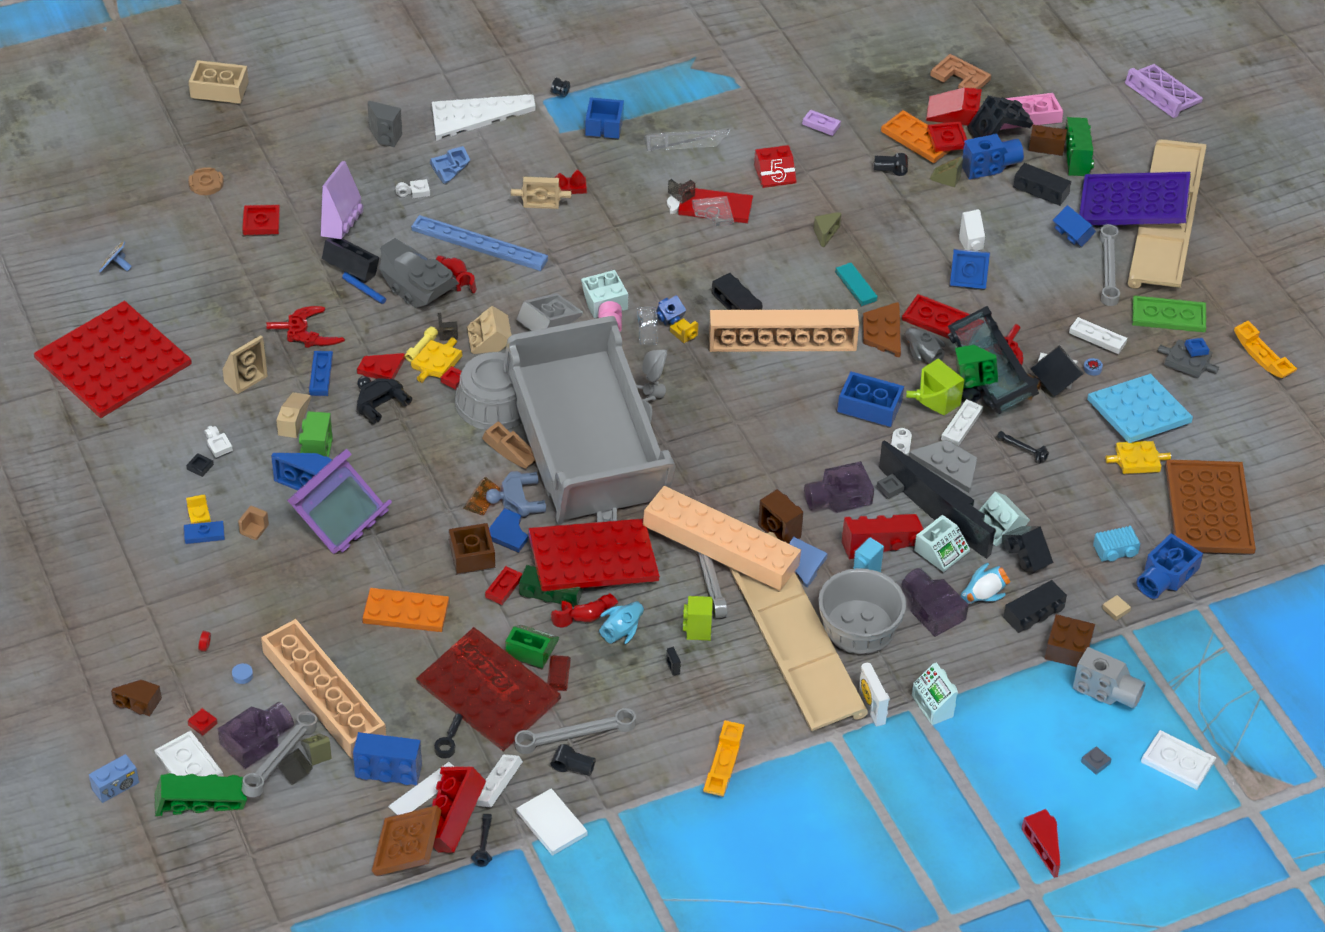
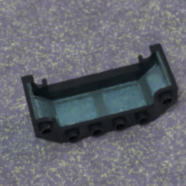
M986 306L948 325L950 331L948 337L952 344H956L957 348L976 345L996 355L998 382L976 386L980 393H984L983 399L986 405L990 406L997 414H1001L1003 410L1029 397L1038 395L1039 391L1034 379L1027 375L999 330L996 321L991 316V310Z

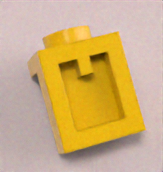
M683 318L670 326V332L681 342L686 343L698 336V323L694 321L690 324Z
M206 495L186 498L191 524L211 522Z

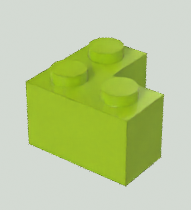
M688 596V604H684L683 631L687 632V640L711 641L712 597Z

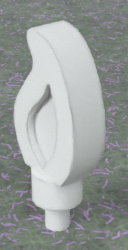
M675 191L672 192L667 200L670 214H675L680 206V200Z

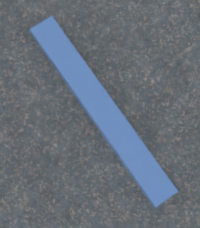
M421 215L417 217L411 226L412 231L541 271L548 261V255Z

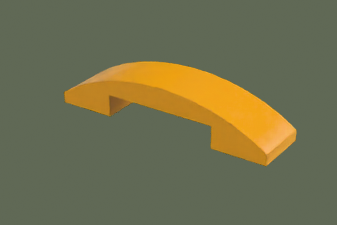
M1249 320L1234 328L1243 347L1265 370L1280 378H1284L1297 370L1286 357L1280 359L1259 338L1260 331Z
M724 720L719 744L703 792L724 797L734 770L745 725Z

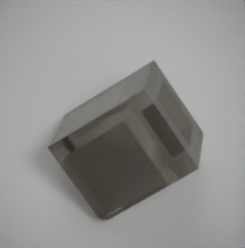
M673 179L668 180V193L680 203H684L695 196V182L690 179L684 184H678Z
M437 313L440 341L450 340V338L458 340L457 321L442 322L441 313Z
M299 748L288 754L278 765V768L291 785L307 776L313 769Z

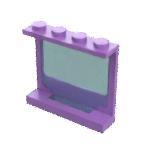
M348 449L339 453L287 500L333 554L339 550L341 552L345 551L350 546L349 542L352 539L354 541L363 534L361 530L365 527L367 529L376 522L374 518L383 516L389 510L387 506L392 503L390 499L383 503L346 459L352 454Z

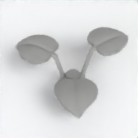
M653 350L645 355L642 369L647 374L646 379L650 382L644 386L636 385L638 389H643L644 394L648 397L642 399L650 423L652 407L647 401H655L656 398L661 399L666 393L665 386L657 380L662 374L667 350Z

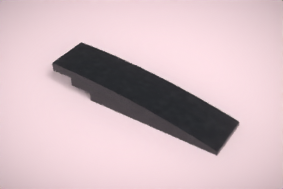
M882 441L879 462L880 470L886 476L893 474L904 485V491L902 492L931 518L936 520L944 515L955 523L968 546L987 559L992 554L995 528L984 522L985 514L974 507V499L887 441Z

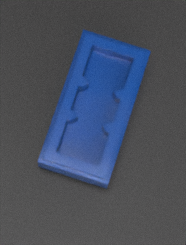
M223 521L184 525L185 544L225 540Z

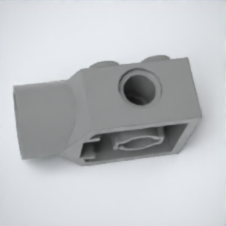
M1087 647L1078 662L1073 689L1109 705L1118 701L1134 709L1141 699L1146 683L1132 677L1126 663Z

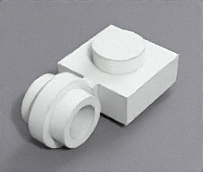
M427 179L410 181V186L400 182L395 188L396 194L400 197H405L408 194H412V198L430 196Z
M208 426L204 430L208 439L207 445L215 458L233 451L232 445L225 433L219 434L216 426Z

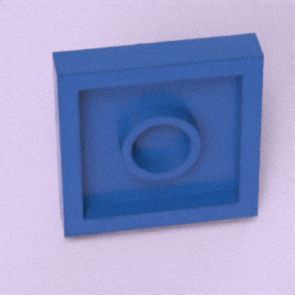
M954 249L950 285L986 289L990 252Z

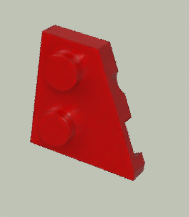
M405 354L364 356L357 368V374L375 379H394L405 361Z

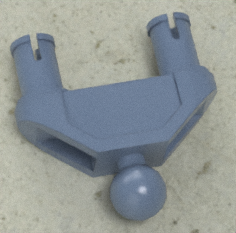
M512 471L503 480L501 492L497 489H490L486 493V499L489 503L495 504L502 499L504 508L520 514L521 517H526L529 513L546 512L545 500L528 502L525 499L522 485L538 484L537 472L521 474L518 471Z

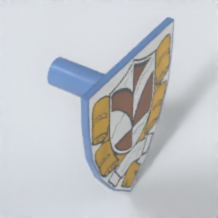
M122 241L114 248L102 264L100 272L112 259L126 271L131 268V265L124 260L125 254L120 252L125 246V241Z

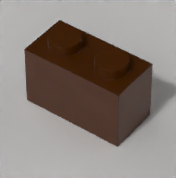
M1033 125L1029 151L1063 156L1067 129Z

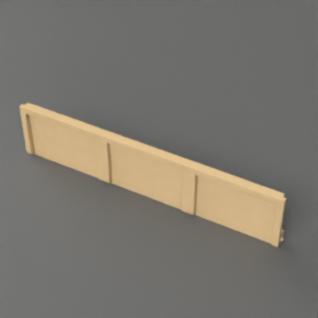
M1158 140L1156 142L1150 173H1191L1186 223L1139 224L1128 279L1129 287L1136 289L1141 286V283L1181 288L1206 153V144L1171 140Z
M773 532L766 533L777 538ZM728 566L810 730L814 731L852 715L854 719L865 717L868 711L796 573L792 574L781 591Z

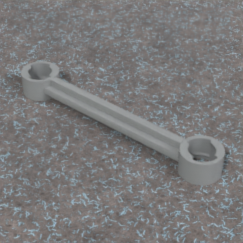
M1110 224L1101 227L1099 236L1101 242L1104 243L1105 287L1102 290L1101 302L1106 306H1115L1118 304L1120 291L1116 288L1114 243L1117 241L1118 228Z
M698 552L709 595L712 597L714 619L727 617L726 601L722 597L712 559Z
M622 708L616 712L614 717L537 734L529 730H522L515 736V749L521 754H530L538 745L617 728L621 732H630L635 728L636 714L629 708ZM624 717L632 720L629 723L620 722ZM524 739L532 741L529 745L520 744Z
M310 711L298 713L295 727L255 773H249L243 777L242 792L246 796H260L263 793L264 781L303 735L315 732L317 716ZM307 721L309 722V724H303L301 722ZM254 783L256 784V787H252L247 784Z

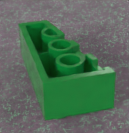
M1067 117L1065 140L1068 176H1085V174H1090V170L1094 168V159H1092L1094 150L1090 134L1091 125L1088 124L1087 118Z
M173 773L160 775L155 791V817L163 816V812L173 811V815H182V811L185 810L204 813L209 808H214L215 812L243 810L247 801V796L242 792L243 777L238 775L221 777L215 774L208 776H197L196 774L184 776Z

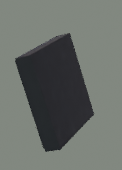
M1060 345L1030 368L1054 397L1084 373Z

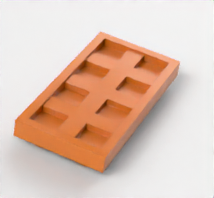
M904 110L881 126L882 133L932 163L937 162L950 152H935L927 131V124Z
M370 588L363 614V623L442 632L449 605V596Z

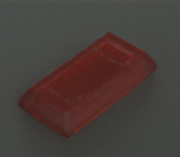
M557 655L550 657L547 690L567 691L571 657Z

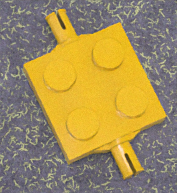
M450 338L446 344L430 340L411 362V367L421 372L417 376L419 382L423 383L427 376L441 378L451 366L454 367L463 356L462 350L453 348L457 343L455 338Z
M1154 441L1118 442L1115 448L1117 455H1106L1105 457L1106 463H1118L1123 474L1161 472L1160 461L1171 460L1170 452L1159 453L1156 450Z

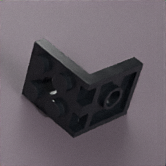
M988 95L967 128L974 138L997 134L1004 123L1025 128H1031L1034 123L1019 101Z

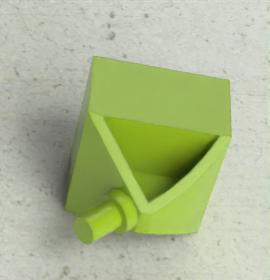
M936 359L922 368L920 388L916 389V391L907 390L906 398H915L930 409L946 415L961 405L964 379L940 359Z

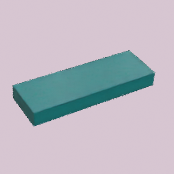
M852 262L836 267V274L861 306L877 301L878 296Z

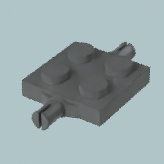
M1180 339L1172 348L1160 345L1158 348V352L1168 355L1164 365L1197 378L1206 370L1215 374L1219 370V366L1209 363L1213 352L1209 351L1208 355L1191 357L1184 345L1185 341Z

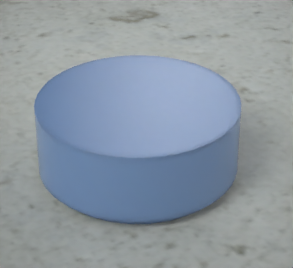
M244 663L236 665L232 669L233 680L238 684L250 682L253 678L251 666Z

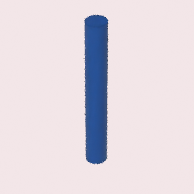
M347 272L343 274L342 278L381 304L386 302V298Z

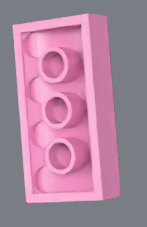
M1053 93L1006 98L1012 101H1019L1024 110L1030 115V119L1034 123L1033 125L1062 122L1063 110ZM1004 123L1000 130L1019 128L1020 126Z

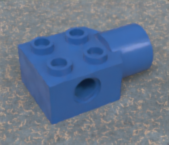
M997 134L965 140L962 168L969 180L1002 173L1007 165L1023 162L1024 152L1019 139L1002 142Z
M1170 533L1148 554L1145 571L1137 578L1139 590L1151 599L1158 598L1166 589L1177 591L1200 569L1203 553Z

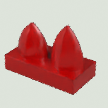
M578 169L571 177L566 178L561 173L554 177L559 178L561 191H571V194H587L586 177Z

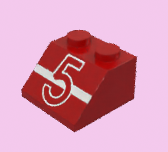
M789 145L755 149L754 166L762 188L796 183L794 160Z

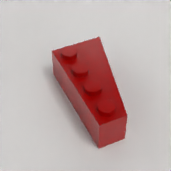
M917 514L893 515L892 518L878 515L875 519H868L867 516H859L858 519L844 517L842 545L850 560L855 559V551L868 538H872L884 546L883 552L915 546L916 535L924 529Z
M441 767L440 769L442 777L441 781H437L436 785L438 790L437 798L433 799L432 806H438L441 809L433 845L437 852H455L482 793L486 780L474 767Z

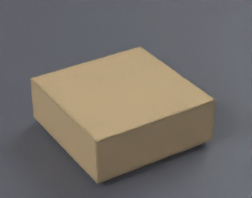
M1116 595L1105 602L1102 609L1116 621L1129 613L1131 607Z

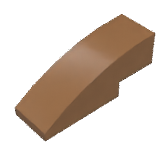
M499 421L485 431L482 439L509 461L525 469L536 461L531 447L514 431L509 432Z

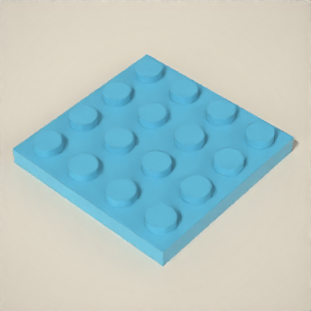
M1151 374L1088 394L1087 400L1128 443L1192 423L1193 416Z

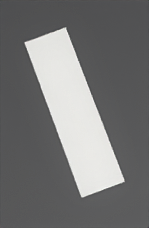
M448 762V763H446V764H445L444 766H442V767H454V766H453L450 762ZM441 768L388 807L397 815L414 811L438 793L436 785L437 781H441Z

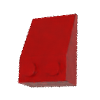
M964 87L930 96L926 121L940 123L961 121L962 125L968 126L980 108L982 89Z

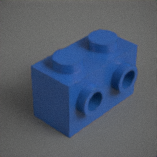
M1068 205L1053 219L1056 225L1055 229L1061 235L1065 233L1068 236L1067 239L1073 245L1077 243L1082 247L1096 233L1093 226Z

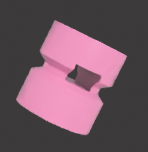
M613 301L602 303L598 308V318L614 316L618 329L621 332V306Z

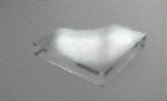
M727 196L692 200L695 216L709 218L716 226L734 224Z

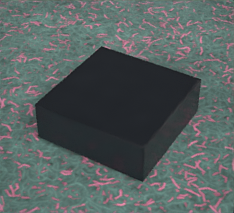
M197 453L186 465L188 471L203 477L214 465V462Z
M674 646L666 650V663L673 676L679 675L681 661Z

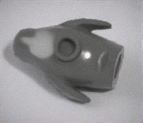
M910 327L905 331V338L910 343L911 354L915 360L921 361L923 359L929 364L936 359L943 360L945 351L942 347H946V345L938 336L915 327Z

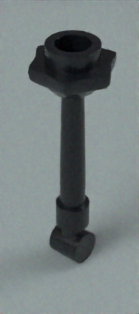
M1003 431L998 432V438L1001 441L1005 440L1009 444H1014L1034 453L1038 463H1041V461L1045 462L1048 458L1049 451H1047L1046 446L1035 449L1014 439L1010 435H1006Z
M483 813L480 850H477L471 856L475 864L481 867L488 865L492 860L491 855L485 851L492 814Z

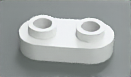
M898 428L893 432L891 445L908 456L912 438L911 432L905 428Z

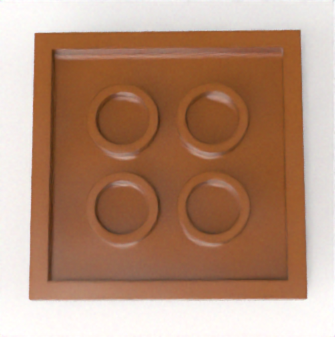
M432 806L385 818L372 872L379 876L429 864L441 809L438 806Z

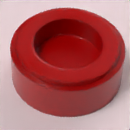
M202 631L198 647L199 651H208L211 641L210 632Z

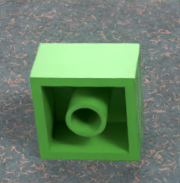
M308 411L306 419L302 421V430L304 431L299 435V444H302L300 453H317L329 457L333 441L331 413Z

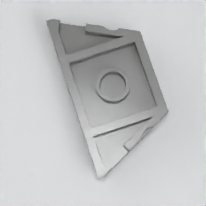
M943 440L910 452L909 457L964 491L968 493L971 491L977 457L948 440Z

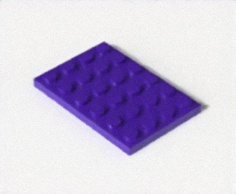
M1191 173L1085 174L1079 215L1091 225L1186 223Z

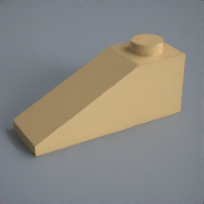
M293 392L281 406L277 417L278 436L297 438L311 400V395Z

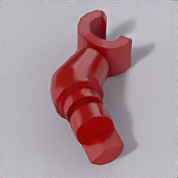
M440 255L436 258L437 261L452 271L454 278L459 282L456 285L457 292L461 291L462 286L469 285L470 291L476 293L477 288L474 275L467 272L465 263L455 257L446 259V257Z
M611 593L601 596L594 602L575 605L574 608H572L570 603L562 601V611L554 610L551 612L552 623L554 626L561 628L569 626L573 618L575 621L590 623L599 619L604 611L616 605L618 601Z

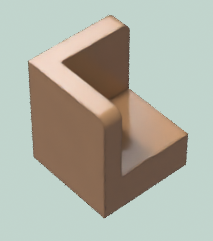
M250 505L238 521L240 534L257 540L269 525L268 513Z

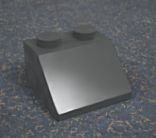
M368 101L370 131L379 144L395 147L402 136L401 108Z

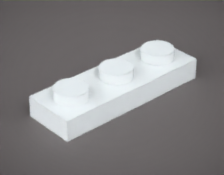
M1079 317L1069 330L1070 334L1117 354L1121 352L1127 343L1126 337Z
M966 399L943 432L941 440H948L959 446L982 413L983 406Z
M502 755L486 778L485 786L475 806H493L522 764L520 756Z

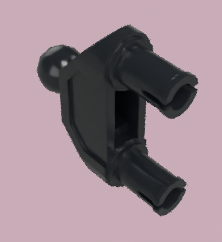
M361 376L357 381V385L361 389L357 401V412L361 415H366L372 423L379 422L382 418V415L375 408L388 400L396 398L403 406H407V404L409 405L412 402V397L403 390V385L397 380L377 378L371 381L369 377Z

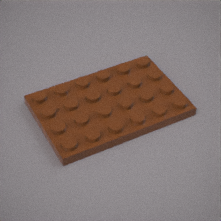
M1166 459L1165 466L1174 535L1200 552L1255 554L1256 547L1243 462Z

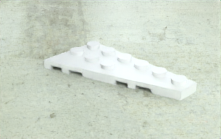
M534 95L432 102L436 141L441 140L442 136L448 134L454 136L458 131H470L490 125L494 120L499 119L503 121L511 115L520 116L535 111Z

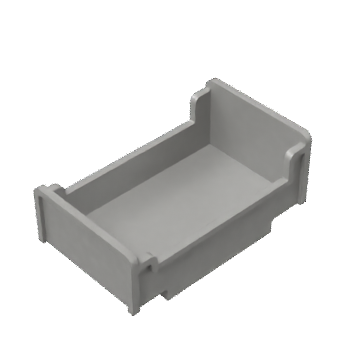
M614 316L514 334L507 339L503 368L505 373L510 375L517 396L516 406L548 498L553 499L557 511L556 521L558 524L563 523L565 519L651 502L663 486L671 488L676 466L669 450L660 451L622 349V337Z

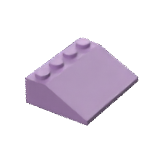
M345 161L339 164L323 185L321 236L342 239L363 212L360 193Z

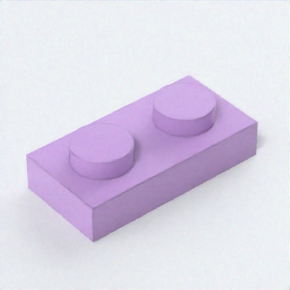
M810 110L803 118L802 125L833 136L839 129L841 121Z

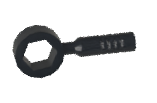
M455 714L447 732L448 736L441 737L435 742V754L438 757L446 759L454 755L456 749L452 737L455 736L463 719L461 714ZM449 745L450 749L441 751L440 746Z

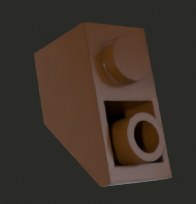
M142 679L111 690L113 704L147 716H151L162 699L160 686Z

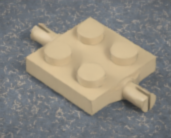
M523 177L522 189H511V196H521L524 208L559 209L560 198H571V191H561L559 178Z

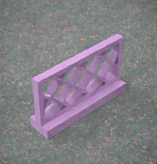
M1155 64L1140 70L1135 68L1129 69L1125 81L1126 85L1173 118L1178 117L1180 111L1199 104L1203 100L1201 96Z

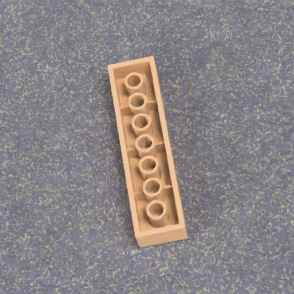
M710 310L709 350L710 352L856 351L859 331L858 310Z
M666 486L662 487L644 510L643 526L781 591L799 566L800 549Z
M296 619L261 637L264 655L317 716L319 721L351 759H353V750L358 732L386 736L385 723Z

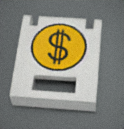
M864 663L861 667L859 694L877 727L886 724L890 697L883 689L872 665Z

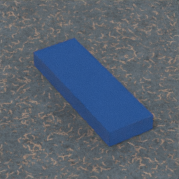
M314 351L309 395L328 396L333 351Z

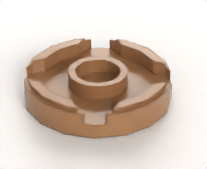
M204 167L195 170L194 174L189 176L188 183L191 191L194 193L211 195L221 190L224 185V178L220 171L217 172L214 168Z

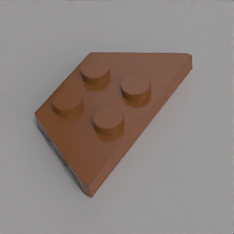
M899 302L863 313V344L875 347L883 352L889 350L895 353V357H900Z

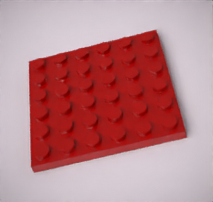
M125 300L34 352V358L100 419L192 364L189 356Z

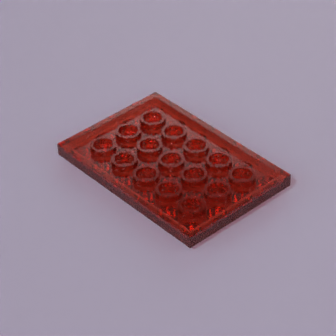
M475 627L468 631L416 678L420 686L454 713L461 714L464 721L503 752L515 742V736L518 732L528 730L561 699V694Z

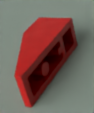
M1047 809L1024 817L1022 831L1052 876L1056 878L1060 869L1057 822L1054 816L1050 815Z

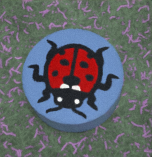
M1090 358L1084 362V372L1086 374L1096 376L1102 372L1103 364L1100 360Z

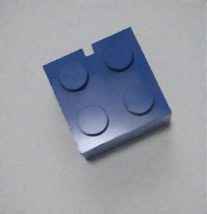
M590 97L585 119V135L594 137L604 135V137L620 138L624 117V100Z

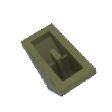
M960 156L936 167L930 179L955 188L961 177L963 158Z
M837 212L815 216L814 231L822 247L827 245L840 228L842 213Z
M319 733L300 740L312 766L332 759L329 737Z

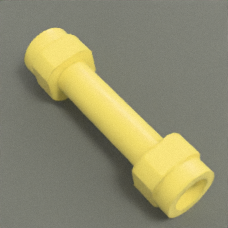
M427 328L424 331V337L414 348L410 347L405 354L407 361L412 362L430 340L434 341L438 335L436 328Z

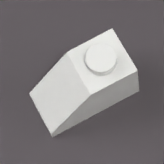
M979 209L962 213L959 240L965 250L978 251L984 248L985 233Z

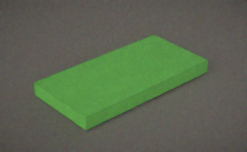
M1133 296L1132 325L1206 332V303Z

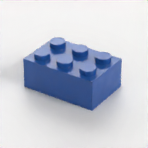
M850 371L839 395L838 412L892 427L903 401L904 386Z
M358 732L353 750L355 777L364 780L372 779L382 782L402 783L404 785H417L422 768L421 740Z

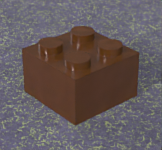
M778 489L760 500L758 526L766 533L773 532L777 539L788 544L793 537L801 538L803 511L799 506H796L787 495L781 493Z
M488 523L449 529V545L457 574L496 567L495 550Z
M1056 614L1047 644L1045 659L1077 667L1087 647L1091 645L1095 624Z

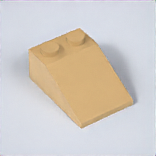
M261 335L231 352L222 369L224 382L237 394L268 377L264 340Z

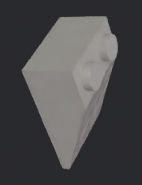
M558 293L524 301L516 320L522 323L525 328L534 331L571 324L582 316L583 311Z

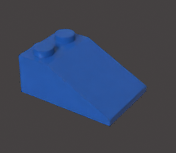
M273 453L271 457L274 481L298 491L332 459L317 453Z

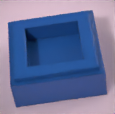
M1203 338L1185 340L1184 345L1191 357L1209 354L1210 349Z

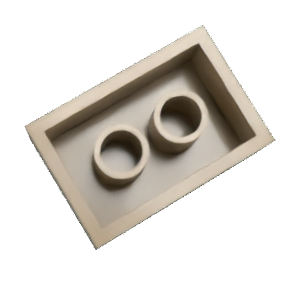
M197 60L189 80L191 98L241 104L249 82L247 66Z

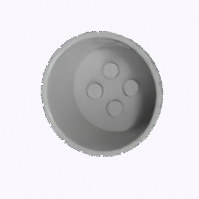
M489 352L478 355L467 362L460 374L459 385L455 393V407L459 416L476 428L487 430L499 421L506 429H510L522 423L516 406L517 396L510 375L505 373L503 368L505 353Z
M863 568L849 569L833 575L824 583L819 593V611L823 620V627L831 642L838 648L855 654L874 653L888 645L894 638L906 610V599L900 586L881 572Z

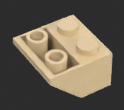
M494 306L484 311L467 326L470 349L473 354L499 352L506 347L507 339L512 336L508 315Z

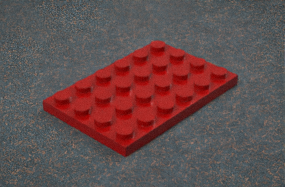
M644 518L529 528L528 534L541 591L659 581L660 575L647 527L643 526Z

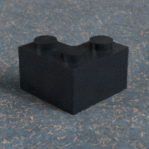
M1021 526L1003 534L1005 548L1009 553L1019 554V562L1024 571L1035 572L1053 563L1041 526Z

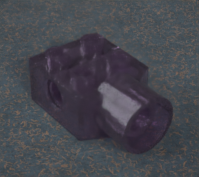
M860 461L825 469L823 480L804 485V494L810 510L830 507L835 512L873 504L874 487Z
M916 568L905 576L901 586L912 598L910 611L934 637L966 620L969 605L944 579L933 580L922 568Z
M280 702L275 703L266 710L251 706L218 728L219 742L246 769L279 746L278 736L292 728L294 721L290 712Z

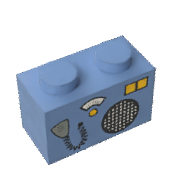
M126 754L89 774L91 788L102 803L139 783L137 768Z

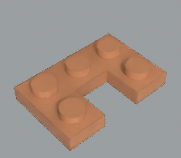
M951 54L935 66L930 73V76L942 82L948 80L953 74L964 79L958 85V89L964 87L981 89L991 80V74Z

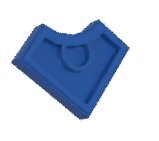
M504 508L489 528L492 542L519 553L529 540V535L524 533L519 527L521 515Z

